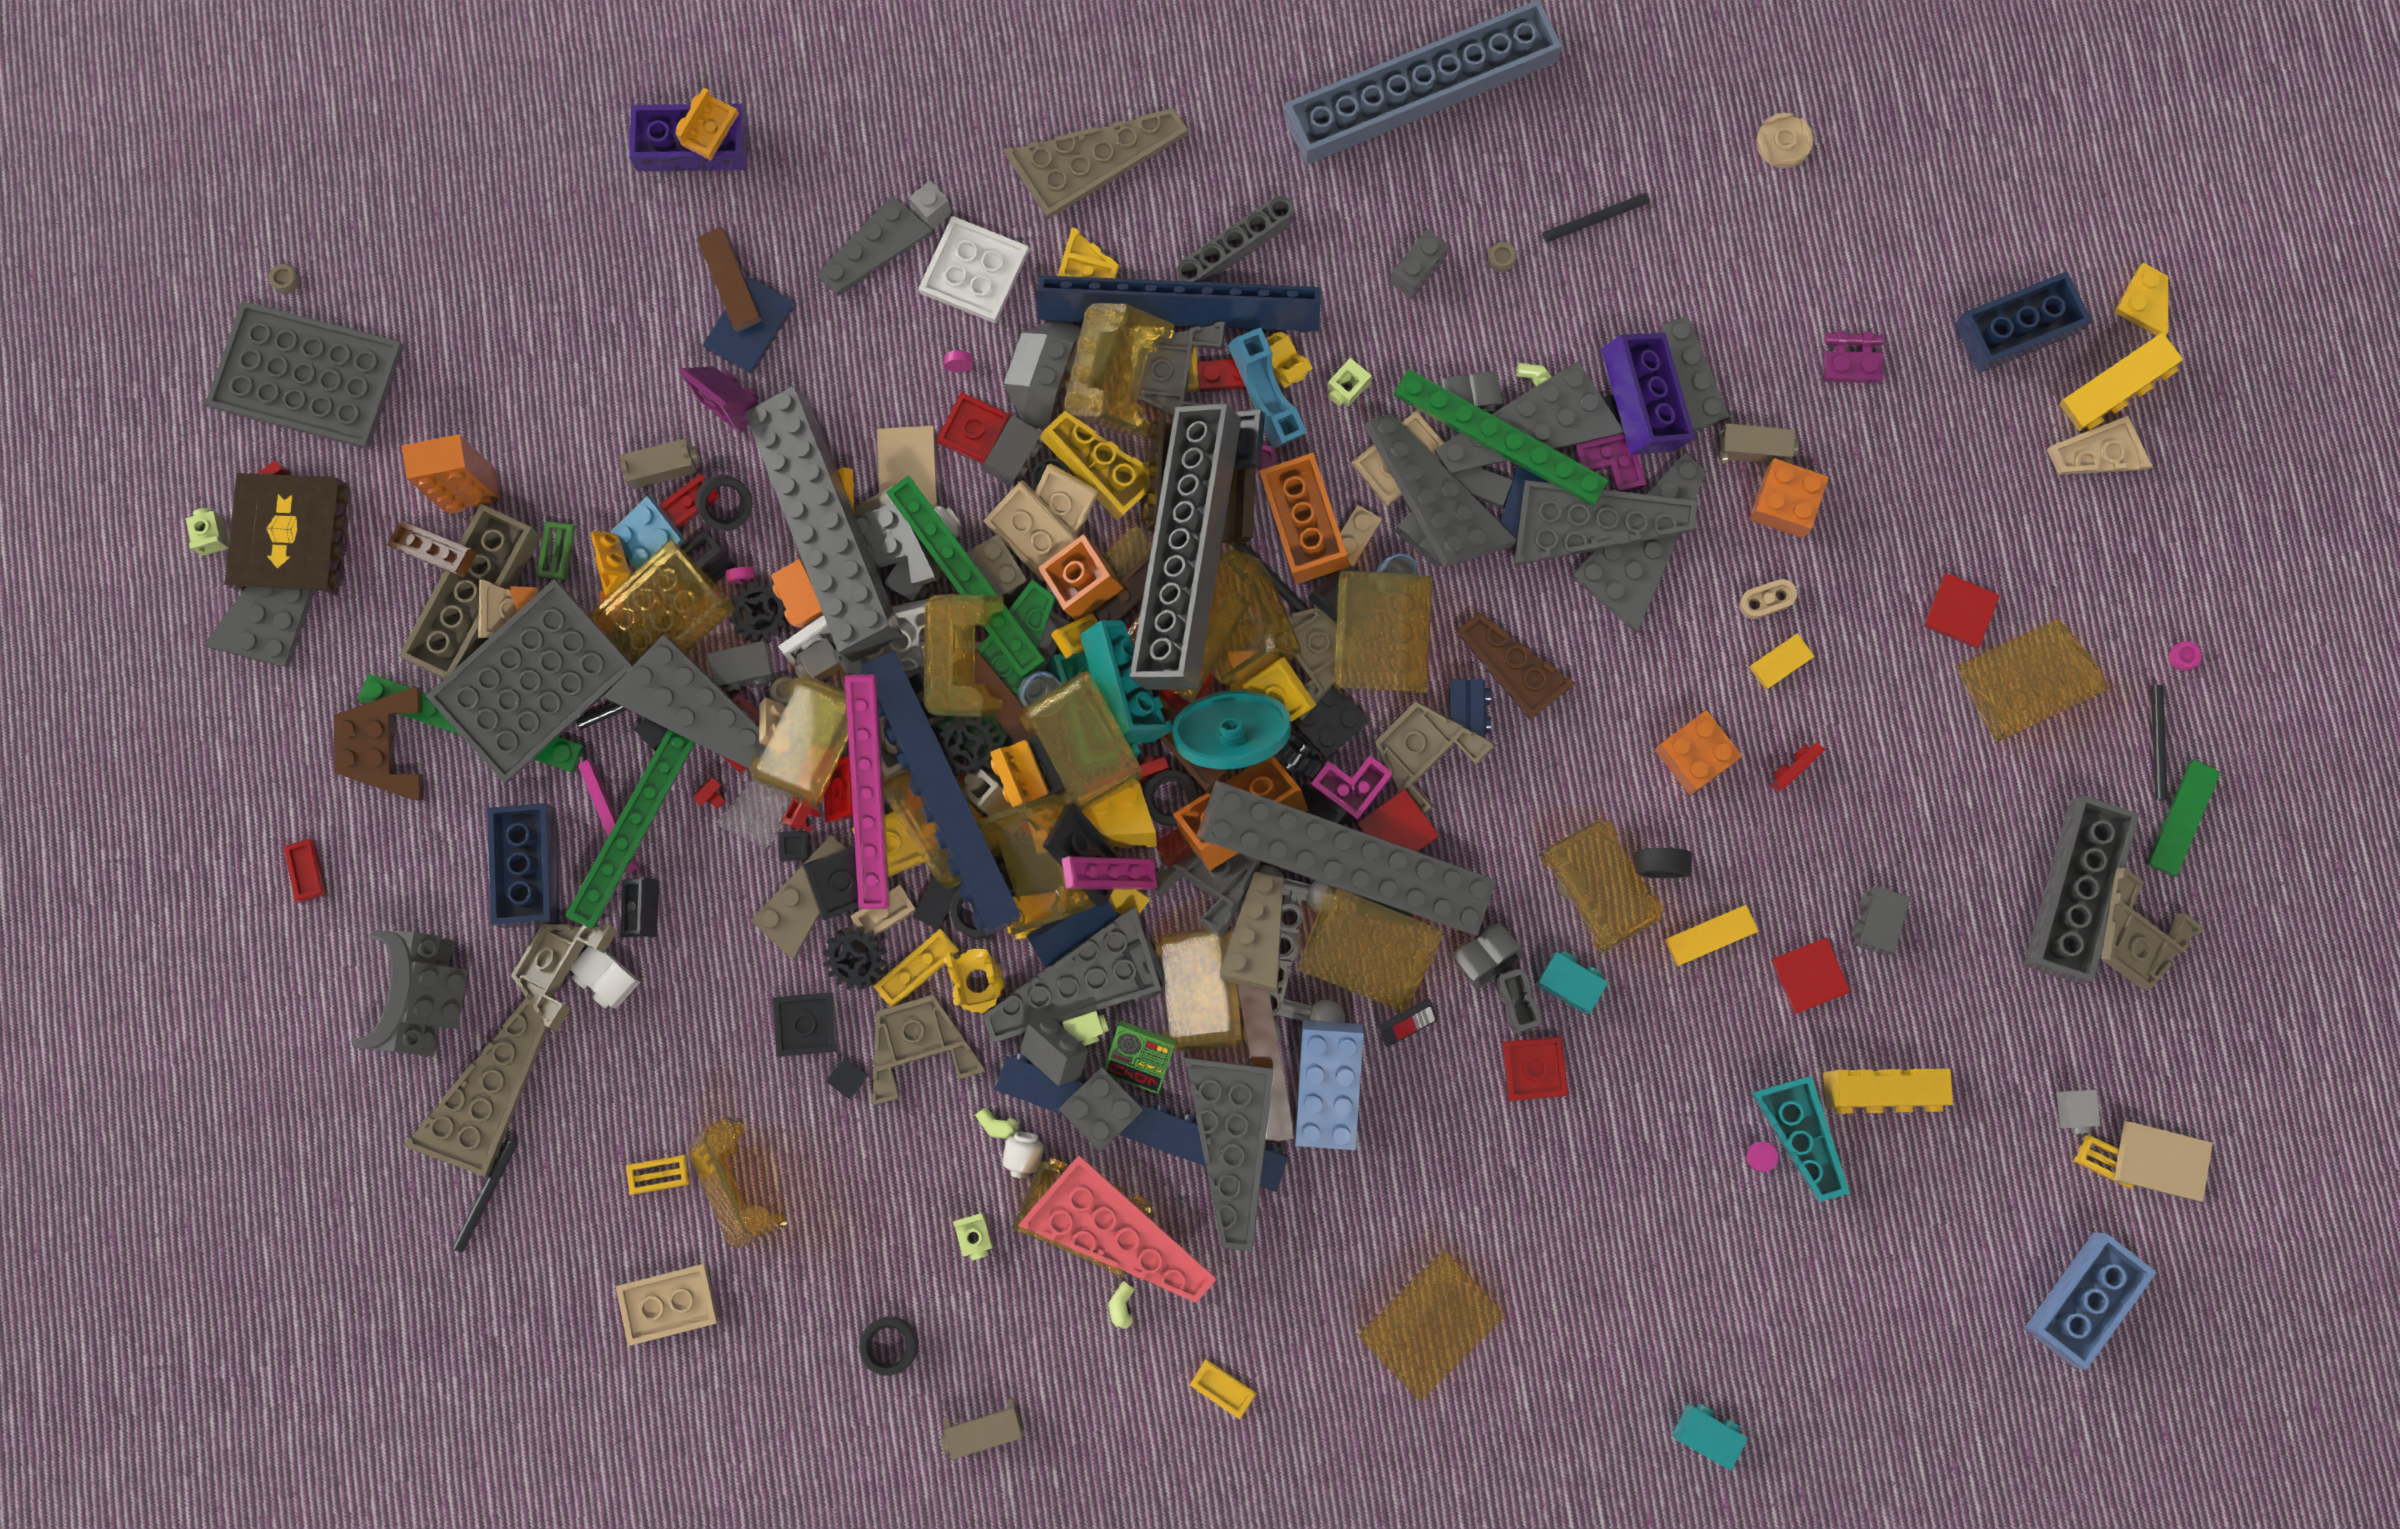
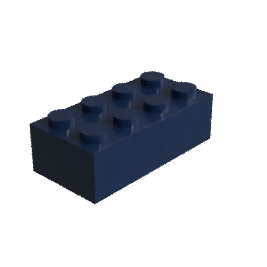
M2068 271L1966 311L1954 325L1978 374L2077 335L2092 322V319Z
M547 803L487 808L491 925L499 928L559 924L556 808Z

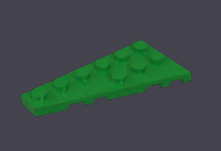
M1031 580L1010 607L1009 612L1038 650L1056 597L1034 580ZM989 635L978 651L1019 699L1018 689L1023 679ZM958 674L941 696V700L949 711L950 716L936 726L947 733L949 729L945 723L949 722L955 725V716H960L963 721H966L967 714L972 715L973 721L982 716L984 718L982 725L985 726L991 722L994 726L990 732H998L1000 735L994 740V743L1001 744L1004 747L1008 733ZM968 727L973 735L984 734L979 728ZM957 732L952 737L955 741L958 738ZM965 736L966 745L964 748L972 753V747L976 745V742L970 741ZM988 746L983 747L980 754L981 760L986 756Z

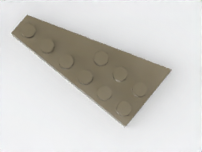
M1172 108L1143 115L1140 119L1124 123L1122 120L1114 122L1112 126L1099 129L1097 126L1056 136L1054 140L1041 143L1035 141L1028 143V146L1016 149L1010 147L1003 149L1046 218L1050 219L1188 135V129Z
M525 998L505 1022L502 1030L492 1042H489L484 1047L482 1054L477 1060L469 1065L441 1099V1103L430 1116L424 1119L416 1133L404 1143V1147L478 1175L489 1176L548 1031V1027L543 1023L544 1019L536 1013L530 999Z

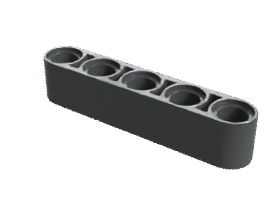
M1285 196L1272 198L1184 258L1177 266V280L1209 282L1286 230L1291 225L1293 219V204L1291 200ZM1283 210L1287 214L1285 216H1277L1274 212ZM1255 225H1260L1264 230L1255 232L1251 228ZM1231 241H1239L1242 245L1231 247L1229 243ZM1210 256L1219 258L1215 263L1206 261L1207 257ZM1188 271L1197 274L1192 279H1188L1183 276V274Z

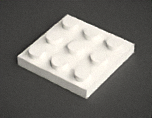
M952 216L918 288L919 293L996 324L1030 251L1029 246Z

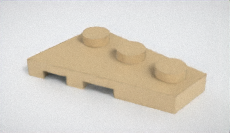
M2129 416L2052 445L2047 449L2058 475L2148 470L2152 467Z
M481 579L479 580L478 638L489 639L517 611L510 590L503 589Z

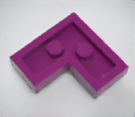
M1624 433L1575 445L1574 450L1578 463L1594 472L1607 468L1610 469L1616 491L1628 492L1646 486L1638 455H1630Z

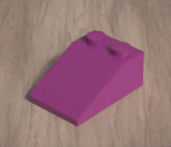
M714 366L682 368L679 373L696 399L741 434L749 425L745 411L759 404L757 401L759 396L746 386L742 389L737 385L736 382L738 380L726 369L721 372Z

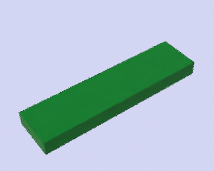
M2194 759L2189 762L2146 865L2171 877L2178 875L2219 778L2220 771Z

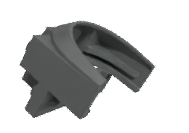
M373 930L369 938L382 941L389 952L391 963L389 993L382 1016L374 1030L365 1037L352 1038L353 1048L434 1057L438 1029L459 1028L468 970L449 967L453 940L419 932Z

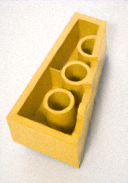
M2162 332L2064 398L2059 405L2079 432L2086 427L2090 431L2103 423L2105 420L2102 417L2109 412L2118 413L2129 405V399L2135 395H2138L2140 398L2154 388L2153 384L2161 378L2165 381L2179 371L2177 366L2183 361V358Z
M1064 411L1040 435L1043 442L1066 464L1079 480L1100 491L1097 500L1117 521L1147 494L1144 492L1146 477L1149 476V469L1141 461L1127 455L1111 441L1108 442L1096 434L1095 430L1068 412Z
M1139 781L1026 813L1036 853H1048L1042 845L1065 805L1072 802L1112 847L1120 846V849L1132 848V846L1136 845L1157 847L1156 832Z
M1866 1069L1823 1072L1825 1108H1835V1114H1853V1108H1865V1113H1884L1883 1107H1895V1113L1914 1112L1913 1107L1924 1106L1925 1112H1943V1106L1953 1105L1951 1069H1909L1908 1071H1903V1069L1878 1071Z

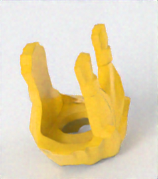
M987 949L967 950L957 960L951 952H948L944 959L950 978L955 984L952 994L954 1004L961 1005L963 1009L970 1012H979L980 1014L987 1012L989 1008L995 1006L997 998L1005 987L1001 964L996 962V959L989 954ZM975 970L985 971L989 982L987 989L981 993H974L967 986V978Z

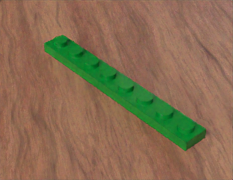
M1410 369L1407 370L1394 392V397L1594 507L1609 479Z
M908 475L886 491L891 501L1020 677L1023 679L1046 661L912 478Z
M368 674L357 700L367 704L410 689V687ZM422 692V713H394L460 735L426 697L428 693ZM557 737L533 760L575 774L585 747Z
M669 729L667 730L565 915L566 918L594 930L696 742Z

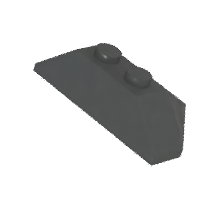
M1056 321L1021 333L1003 384L1020 419L1028 425L1044 430L1052 423L1068 379L1066 367L1082 326L1066 321Z

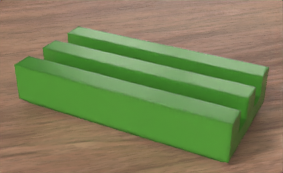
M545 521L536 572L538 578L559 579L567 582L576 530L573 524ZM557 529L550 571H546L552 531ZM564 530H566L565 540H564V546H563V552H562L561 563H560V569H559V573H558V572H557V569H558V563H559V557H560L562 539H563Z

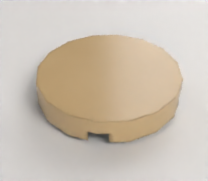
M1778 113L1767 118L1760 127L1756 138L1757 150L1762 159L1771 166L1782 169L1793 168L1802 163L1809 155L1814 141L1812 130L1808 123L1802 118L1794 117V114Z

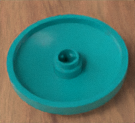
M1234 690L1214 693L1187 705L1175 718L1172 734L1176 750L1189 762L1212 769H1236L1260 763L1277 754L1289 740L1291 723L1288 710L1277 699L1259 692Z

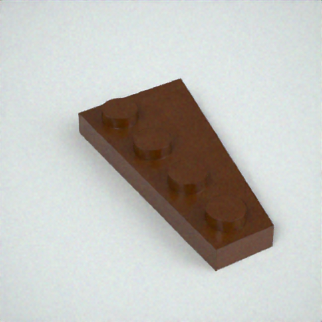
M1480 613L1456 632L1529 720H1532L1576 684L1570 678H1566L1556 671V668L1548 662H1544L1534 655L1529 648L1516 642L1507 632Z

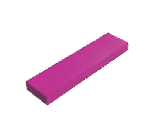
M585 760L579 763L578 767L606 834L609 837L618 821V816L596 764L590 760ZM633 857L626 871L632 872L639 868L635 857Z
M1067 857L1062 859L1066 889L1151 890L1157 888L1153 859Z

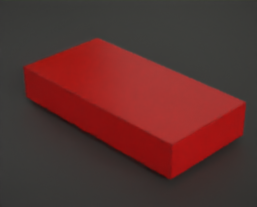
M310 838L283 846L295 902L301 903L327 895L315 840Z

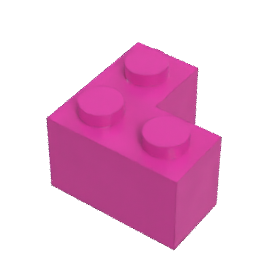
M1370 755L1353 778L1328 761L1311 783L1310 789L1347 811L1350 815L1349 819L1357 824L1389 782L1393 772Z

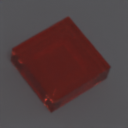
M1179 829L1156 841L1157 847L1155 849L1168 868L1193 854Z

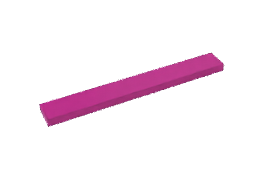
M877 674L846 675L845 689L859 909H888L890 907Z

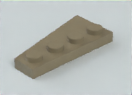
M830 835L804 864L845 849V847ZM803 866L751 919L754 925L794 961L819 916V911Z
M1254 872L1219 972L1220 980L1278 993L1279 950L1284 893L1282 877Z

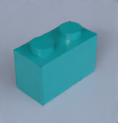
M1562 951L1561 954L1555 952L1535 985L1585 1015L1591 1013L1608 984L1607 981L1602 979L1604 975L1590 966L1585 969L1578 965V959L1565 951Z
M1700 1403L1696 1408L1688 1404L1671 1437L1732 1471L1748 1440L1747 1437L1740 1434L1742 1427L1728 1419H1725L1724 1423L1719 1422L1713 1418L1715 1412Z

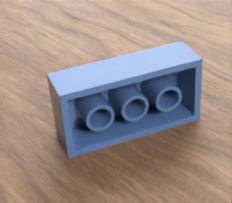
M1302 1021L1295 1146L1356 1149L1364 1035L1362 1024Z
M2093 1232L2024 1329L2073 1368L2087 1370L2157 1272L2107 1233Z

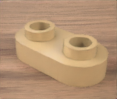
M1779 579L1745 592L1739 601L1740 611L1749 619H1758L1787 609L1797 598L1796 587L1788 580ZM1776 592L1783 593L1784 600H1779L1776 597ZM1749 602H1756L1758 609L1750 608Z

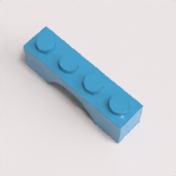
M1260 327L1232 340L1227 346L1255 409H1261L1265 413L1264 430L1272 448H1278L1306 434L1307 431L1296 406L1287 401L1278 386L1272 367V351L1262 328Z

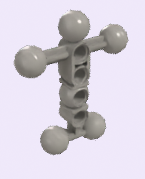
M1261 865L1259 873L1283 878V896L1285 898L1282 913L1292 911L1297 916V922L1291 926L1285 925L1281 921V939L1288 941L1291 949L1286 954H1279V969L1283 972L1284 978L1278 983V993L1269 991L1270 996L1277 1002V1008L1273 1011L1274 1017L1278 1015L1299 1021L1345 1023L1343 1008L1331 999L1317 1001L1314 1005L1284 999L1289 979L1288 969H1291L1292 962L1298 958L1301 951V943L1298 938L1299 930L1297 929L1302 922V912L1300 910L1302 900L1307 902L1308 907L1313 912L1319 915H1328L1334 913L1342 903L1343 893L1341 888L1318 880L1307 884L1286 879L1277 867ZM1206 972L1195 980L1192 994L1195 1001L1201 1007L1216 1009L1225 1003L1241 1007L1238 988L1229 986L1227 981L1220 980L1219 973ZM1274 1019L1277 1038L1279 1042L1281 1038V1029L1279 1027L1278 1022ZM1244 1027L1243 1037L1245 1039L1246 1044L1248 1045L1246 1031Z

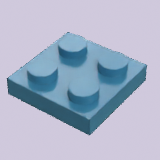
M647 496L610 531V533L619 536L624 555L641 577H648L686 541L660 505L650 496Z

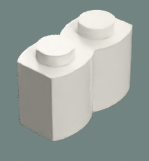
M589 946L570 968L574 973L571 978L583 989L589 986L595 992L593 999L604 1008H607L609 1005L617 1009L640 983L607 950L605 953H602Z

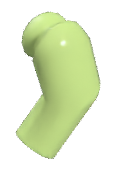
M1525 363L1517 364L1516 377L1530 378L1536 387L1552 377L1544 366Z
M987 1107L975 1115L991 1137L1008 1139L1019 1130V1124L1015 1119L1009 1118L1007 1121L996 1120Z
M1125 1281L1121 1283L1108 1304L1111 1321L1116 1327H1121L1122 1329L1130 1327L1133 1322V1317L1128 1313L1126 1302L1135 1289Z

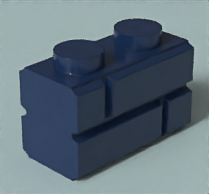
M1483 679L1450 680L1448 684L1449 719L1486 738V734L1491 733V716H1486V705L1491 703V689L1485 688V680Z

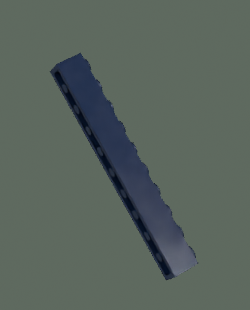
M1039 275L1037 287L1038 320L1084 323L1086 318L1104 324H1152L1163 327L1176 325L1190 328L1198 326L1207 327L1214 325L1216 322H1225L1226 328H1242L1245 330L1261 327L1262 329H1270L1272 331L1295 330L1304 333L1319 331L1321 287Z
M895 651L862 664L861 674H877L879 718L882 717L886 727L883 728L889 744L894 743L899 752L896 754V758L902 771L907 769L912 779L908 783L915 797L920 796L924 805L921 807L922 814L928 824L932 822L937 832L933 836L940 850L945 849L949 857L946 864L952 877L958 876L962 885V887H959V892L965 904L970 903L975 912L972 914V919L977 930H983L987 937L1019 922L1021 914Z
M1016 1053L1014 1058L1006 1057L994 1090L1062 1114L1059 1108L1088 1079L1080 1077L1058 1086L1040 1069L1031 1065V1061L1025 1056ZM1128 1094L1144 1111L1119 1134L1120 1136L1206 1167L1195 1117L1183 1114L1181 1119L1170 1115L1172 1109L1159 1104H1155L1152 1109L1142 1105L1144 1099ZM1267 1144L1264 1153L1260 1187L1277 1192L1288 1157L1282 1156L1283 1149Z

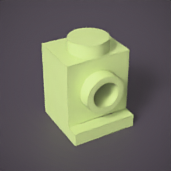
M1350 358L1328 382L1329 398L1338 406L1344 403L1349 407L1365 388L1367 389L1370 386L1372 375ZM1349 385L1352 390L1348 392L1343 386Z
M201 508L193 511L192 517L185 518L191 550L204 556L228 549L229 543L221 515L208 508Z
M1096 1010L1062 1021L1064 1029L1079 1042L1081 1041L1084 1046L1100 1041L1098 1035L1109 1031L1104 1014L1098 1016Z
M985 1213L953 1221L963 1257L970 1255L972 1261L989 1256L987 1250L994 1248ZM971 1232H976L979 1235V1240L975 1244L970 1243L968 1240Z

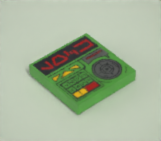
M1120 1021L1104 1070L1115 1079L1158 1094L1176 1041Z

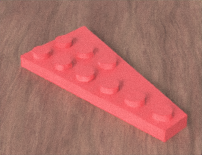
M1080 1155L1017 1225L1112 1267L1128 1272L1142 1280L1144 1279L1195 1303L1199 1301L1217 1280L1210 1271Z

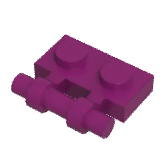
M1838 330L1836 333H1825L1824 344L1835 345V351H1826L1823 355L1824 382L1881 383L1883 381V353L1871 352V346H1882L1883 335L1872 334L1871 331H1862L1861 334H1847V331ZM1846 345H1860V352H1846Z

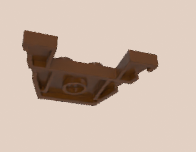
M413 687L333 715L334 773L412 800H424L423 774H394L393 714L422 713V687Z

